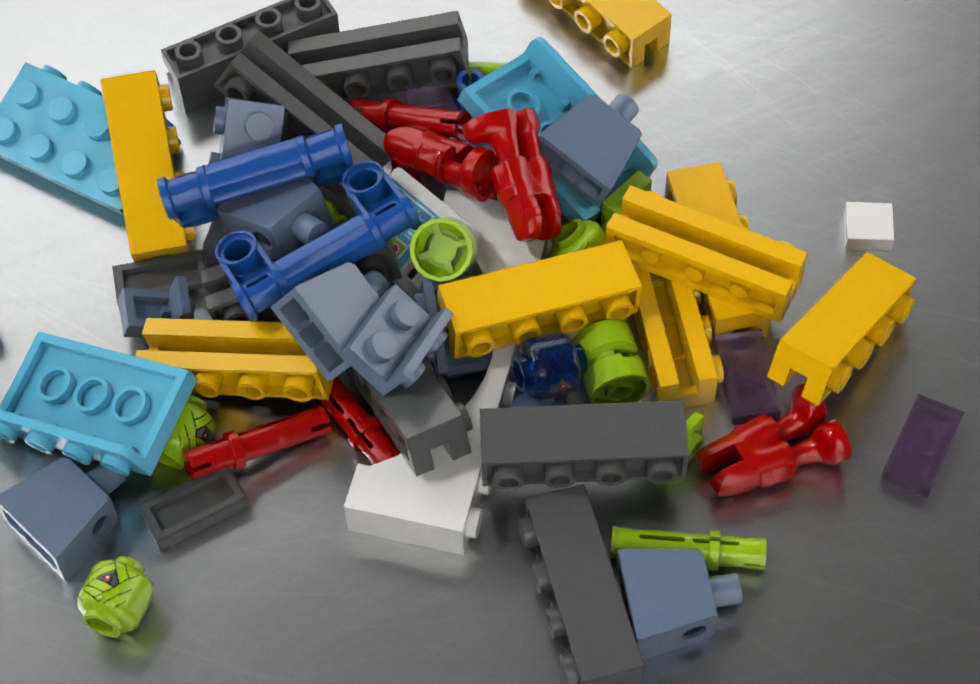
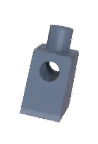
M590 94L548 126L539 136L541 156H545L547 161H550L551 171L598 209L607 198L642 136L640 129L631 123L639 112L638 105L625 94H618L609 105L597 95Z
M308 177L225 202L216 209L228 234L242 230L251 232L267 256L276 260L331 231L330 227L333 223L332 215L321 191Z
M347 262L299 284L270 308L329 382L351 367L339 355L385 291L390 287L387 279L380 272L370 271L363 276L355 264Z
M63 457L0 494V511L6 523L66 581L117 525L119 518L108 495L126 479L125 476L118 475L104 468L100 463L85 474L71 459Z
M698 549L618 550L616 574L620 593L642 660L711 638L715 635L718 618L717 607L742 604V589L738 574L731 573L709 577L704 554Z

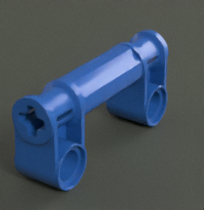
M342 123L334 125L333 130L320 132L307 138L303 135L297 136L287 141L208 165L196 167V171L176 176L170 180L166 177L157 179V185L169 219H173L181 228H190L220 218L216 210L218 204L310 177L317 187L342 182L343 174L354 162Z
M370 160L360 161L350 166L343 174L342 184L356 217L275 262L269 259L251 232L244 230L234 231L224 236L218 242L215 249L216 258L230 283L232 291L251 323L258 320L260 312L271 307L299 284L347 262L354 263L376 250L380 251L386 248V241L409 228L416 231L420 227L421 222L405 193L396 187L381 165Z

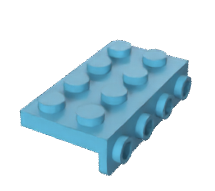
M537 37L529 43L522 55L464 88L458 98V102L473 118L505 108H513L514 112L525 108H532L537 112L541 128L538 136H540L548 126L588 95L597 94L543 37ZM640 139L607 198L638 170L650 178L657 168L658 160L656 156ZM552 172L559 205L563 215L569 221L573 219L594 221L601 216L602 205L598 209Z
M25 62L0 102V158L124 216L102 92L85 81H79L77 85L67 81V77L63 73L49 65H44L40 69ZM166 119L168 128L174 127V125Z
M38 331L0 405V439L15 443L17 437L25 439L24 442L29 446L47 454H52L54 448L62 450V453L68 458L84 465H89L92 459L100 461L104 468L125 477L129 475L130 471L151 476L198 378L186 369Z

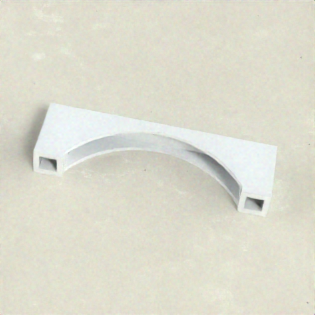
M446 191L443 202L482 233L477 240L478 252L476 260L470 269L465 272L468 276L482 275L549 258L552 246L551 240L517 241L504 206L500 204L499 200L495 201L488 198L486 202H478L467 197L462 192ZM513 344L494 349L492 360L482 383L465 406L473 425V430L467 432L472 453L453 461L444 446L440 445L430 450L435 469L417 477L402 454L371 466L357 464L344 504L348 531L464 555L469 537L477 538L481 528L483 509L478 508L481 494L489 495L492 486H483L479 409L511 407L518 391V383L513 382L516 370L520 371L521 367V371H524L526 368L523 364L521 365V360L527 345Z

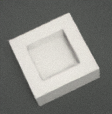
M846 202L844 209L845 250L892 251L894 244L892 203Z

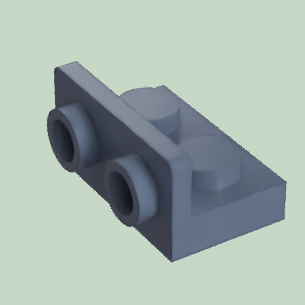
M395 284L385 291L339 356L383 396L400 384L408 388L424 372L426 366L421 361L426 354H432L447 338L448 333L444 328L453 316V313L445 307L431 317Z

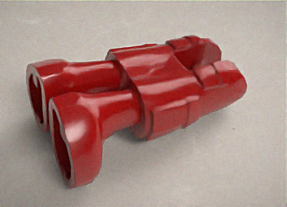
M513 108L488 112L469 120L462 126V132L467 142L474 145L490 144L495 150L500 163L492 168L489 173L497 192V198L500 204L504 206L516 240L530 242L535 239L541 241L556 239L561 233L560 216H562V210L556 196L550 161H547V158L541 156L538 133L541 126L537 112L532 108H525L514 112Z
M402 126L389 131L385 135L383 141L384 149L389 157L394 160L395 164L408 169L418 170L441 184L449 183L461 190L467 197L478 202H486L488 198L498 201L497 192L489 174L492 168L500 163L495 151L493 152L484 147L473 148L467 143L444 137L433 130L421 126Z
M806 382L798 384L793 390L791 397L792 409L785 416L775 421L771 416H766V414L759 415L744 424L737 425L729 434L704 446L695 454L703 472H713L726 467L717 473L710 483L718 497L739 496L758 486L760 488L772 487L774 484L794 478L797 475V466L818 462L826 465H839L851 458V445L843 426L835 419L827 422L825 401L823 400L817 406L801 397ZM811 435L808 439L793 446L786 442L800 436Z

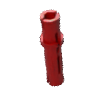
M355 98L350 103V106L353 108L362 109L363 113L360 114L384 133L402 126H421L433 130L444 137L464 140L462 129L458 128L457 124L464 125L471 120V116L467 111L403 105L400 100L390 98L385 99L383 102Z
M336 376L333 380L329 400H319L349 435L348 442L356 452H363L372 464L401 454L395 444L385 434L386 430L378 418L371 417L351 391Z
M320 404L306 411L240 433H236L234 430L224 432L222 439L192 449L182 450V459L188 460L184 462V467L192 481L229 467L239 470L246 467L247 461L323 435H330L331 426L324 425V423L330 422L329 416L325 408Z

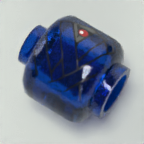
M556 331L522 341L518 347L517 354L511 358V367L519 391L521 393L528 392L533 399L539 401L576 391L581 383V373L586 372L588 369V362L585 351L580 343L574 344L568 335L561 331Z

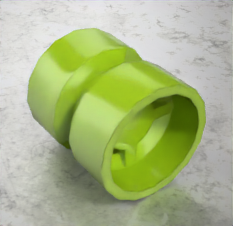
M445 217L431 219L420 225L412 236L409 249L411 261L416 270L427 279L441 282L453 280L467 272L476 260L478 245L477 238L471 227L462 220Z
M607 319L595 322L583 328L575 335L571 348L575 352L576 363L583 374V383L591 404L638 402L646 396L650 390L651 382L643 360L638 355V346L631 327L627 322L619 319Z

